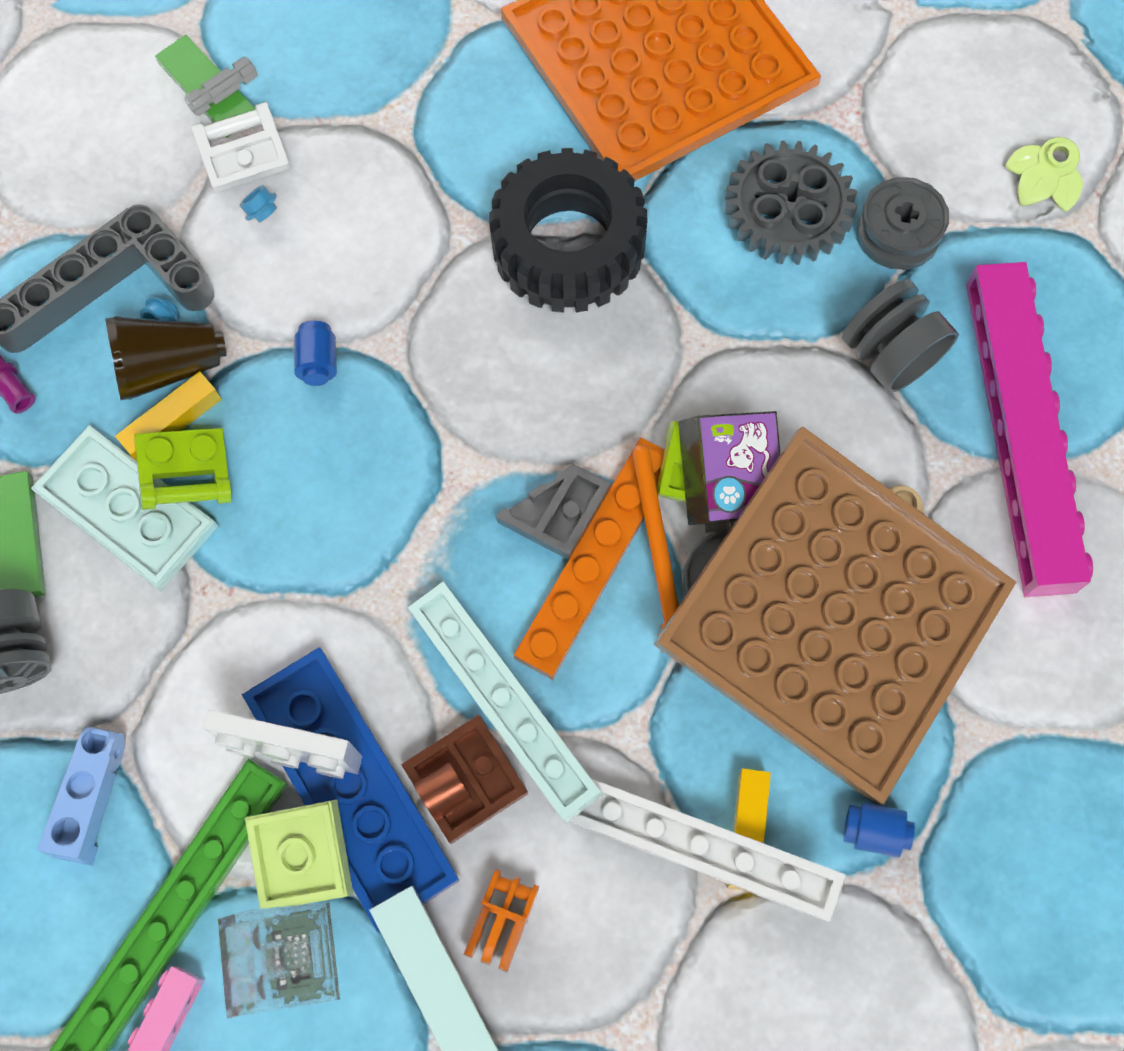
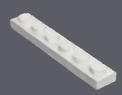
M594 779L592 781L603 795L568 821L827 923H831L846 879V875Z

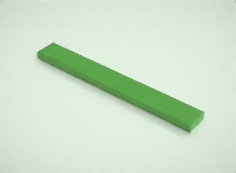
M250 759L245 762L49 1051H111L249 845L245 818L271 812L287 788L288 784Z

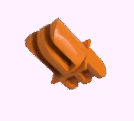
M496 869L484 899L481 901L482 907L463 955L470 958L474 956L489 916L492 913L497 916L484 947L481 962L487 965L491 964L508 920L512 921L515 924L506 943L498 968L508 972L525 924L528 923V918L540 886L534 884L533 888L520 884L521 878L515 876L513 880L501 876L502 871ZM495 890L507 894L502 908L490 903ZM514 897L527 902L522 916L509 911Z

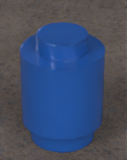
M322 321L304 322L299 325L298 332L294 335V373L298 379L304 381L307 385H324L337 374L336 336L331 332V326Z
M863 802L860 807L849 805L843 842L854 844V849L900 858L903 849L911 850L915 822L907 821V811Z

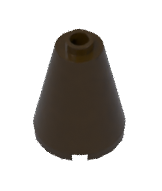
M120 316L105 318L120 400L137 398L194 376L199 371L202 373L220 366L219 357L227 356L223 332H214L212 324Z

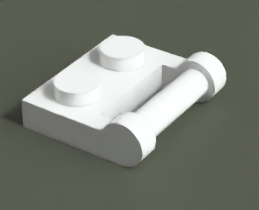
M267 102L255 105L257 108L255 110L204 126L201 122L191 126L215 193L291 169ZM263 125L264 131L211 147L210 141Z

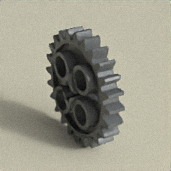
M781 140L778 151H774L768 143L764 146L763 156L754 150L750 151L749 161L740 160L737 172H731L729 186L726 187L725 200L727 201L724 212L727 215H731L728 224L729 228H739L737 241L749 238L748 251L752 252L758 247L763 248L764 260H767L772 253H777L779 264L784 263L787 255H792L796 265H800L802 255L805 253L814 262L817 260L819 249L829 255L834 243L842 244L846 232H849L854 220L852 218H854L857 210V205L854 204L857 190L849 189L853 178L851 175L841 176L844 164L838 163L831 166L829 163L832 153L829 152L820 158L816 156L817 145L812 146L806 152L803 151L801 141L796 143L794 150L788 149L786 142ZM767 180L777 181L778 184L770 183ZM807 186H815L818 189H811ZM768 214L773 216L774 219H767L761 215ZM802 220L811 221L815 225L805 224L802 222Z

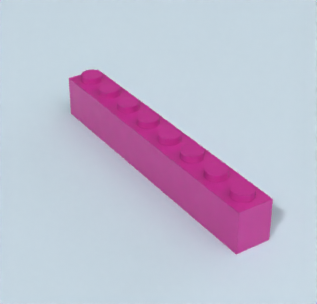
M1026 262L976 265L966 284L1024 598L1076 594L1091 582L1093 561L1091 555L1085 553L1082 538L1085 531L1084 517L1080 511H1077L1074 499L1076 492L1075 474L1072 470H1068L1066 460L1068 439L1066 432L1060 430L1058 420L1060 410L1059 395L1056 391H1052L1050 381L1052 371L1051 356L1048 352H1044L1042 342L1044 321L1042 316L1037 314L1034 303L1036 298V282L1033 277H1029Z

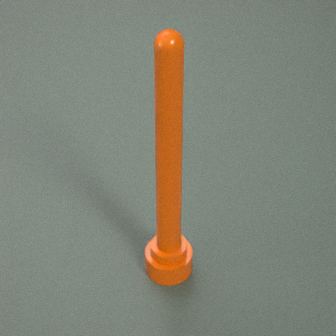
M637 445L633 449L632 455L664 623L660 625L662 632L678 608L679 603L650 451L645 445Z

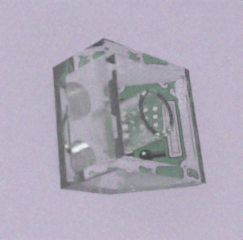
M329 902L251 909L218 919L226 1018L340 1000Z

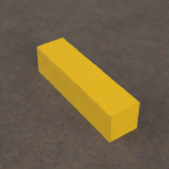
M199 371L115 435V437L136 461L134 434L182 431L222 399L216 389Z
M742 768L738 778L733 832L764 844L771 772ZM727 884V888L743 890L738 887Z

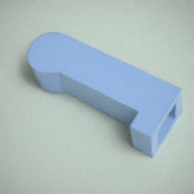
M87 727L80 734L37 851L52 858L93 866L98 847L94 846L117 774L115 771L121 763L125 750V736L123 733Z

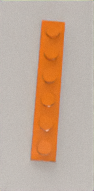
M640 437L635 447L637 445L648 447L657 488L665 449ZM632 452L514 653L515 660L551 680L556 676L644 521Z

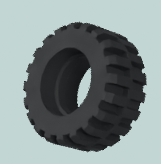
M561 148V153L551 154L550 150L538 153V159L531 161L529 158L525 159L517 165L516 174L511 171L503 178L501 189L495 191L491 201L492 211L489 212V226L494 261L497 262L498 272L503 281L510 282V288L517 296L524 297L526 294L529 295V304L538 308L548 304L551 305L553 312L564 313V307H575V312L577 313L588 311V305L596 303L597 307H601L610 302L611 293H614L616 296L621 295L628 288L629 280L635 279L640 270L641 260L644 259L648 222L647 209L644 208L645 198L640 188L634 187L635 179L627 170L623 169L619 172L617 162L609 157L601 160L597 158V152L584 149L582 154L573 153V148ZM562 211H576L596 219L605 228L606 233L599 241L585 249L558 251L541 244L533 237L531 231L542 219L551 214Z

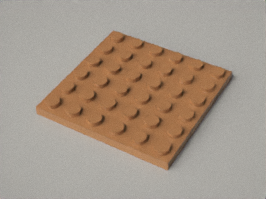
M802 426L794 433L653 645L876 805H884L1015 586L1016 581Z

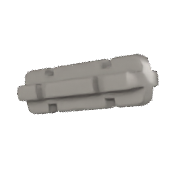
M242 57L232 64L233 69L230 70L227 67L201 84L203 89L200 91L198 88H195L186 94L185 101L196 116H200L211 108L209 106L210 103L213 102L216 105L241 88L240 83L243 82L246 85L257 77L256 68L247 57Z

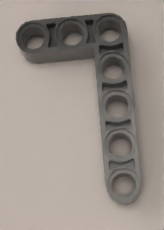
M133 205L0 298V346L11 353H19L28 349L144 264L148 266L181 306L187 310L201 311L207 308L213 301L214 289L201 264L157 214L148 206ZM168 256H172L171 258H169V259H167V260H165V261H162L164 258H166V257H168ZM198 282L195 286L185 289L189 284ZM13 324V326L10 329L5 331V329L8 326Z

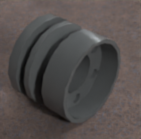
M910 279L900 280L876 295L852 318L842 335L843 341L851 349L857 348L855 354L860 360H868L878 355L872 363L870 371L889 393L905 388L924 375L951 349L959 336V333L939 311L922 317L930 301L924 294L917 295L919 289Z
M0 589V694L32 685L45 678L52 671L49 654L44 653L47 650L45 638L36 634L41 628V622L35 597L26 590Z

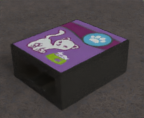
M777 411L702 415L678 421L688 525L704 524L705 533L728 531L731 529V521H736L781 454Z

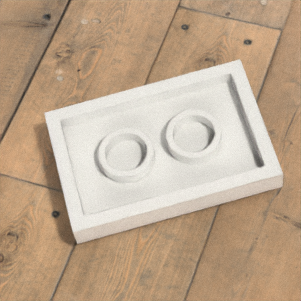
M209 709L203 724V729L216 738L214 744L227 748L226 752L253 759L255 751L261 752V755L271 758L272 763L298 769L300 762H305L308 766L316 768L317 773L333 778L343 779L345 772L358 774L363 757L347 740Z

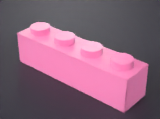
M171 967L170 970H166L159 980L158 987L160 989L155 999L152 998L144 1009L143 1016L145 1018L140 1028L137 1027L128 1040V1045H130L128 1051H169L205 980L180 967Z

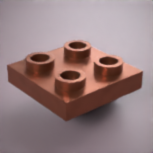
M479 715L401 764L450 845L528 795L527 789Z

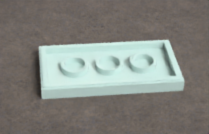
M90 425L31 487L37 495L160 592L218 528L215 521L190 502L156 505V509L142 510L136 461ZM153 479L154 488L168 487L160 479Z

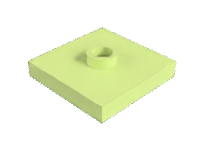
M337 799L245 818L260 912L347 897L354 894Z

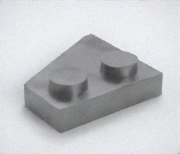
M572 464L557 474L552 482L542 484L529 492V497L509 510L507 508L501 510L496 517L497 523L569 560L609 492L611 483Z

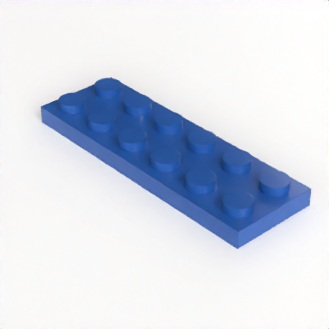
M321 647L241 694L256 720L347 740L363 756L358 774L345 772L343 779L319 774L316 772V768L308 766L305 762H300L298 769L285 766L283 768L304 805L337 799L352 887L377 932L381 933L369 911L370 909L411 886L414 887L424 905L460 882L459 877Z

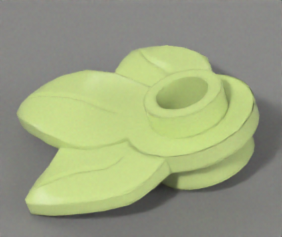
M1055 137L1046 141L1042 146H1023L1011 155L1005 166L1009 171L1021 175L1018 185V198L1021 206L1033 205L1052 196L1056 205L1064 212H1068L1078 201L1083 189V179L1076 169L1080 161V152L1077 145L1068 138ZM1062 151L1066 155V160L1058 162L1053 158L1052 153Z

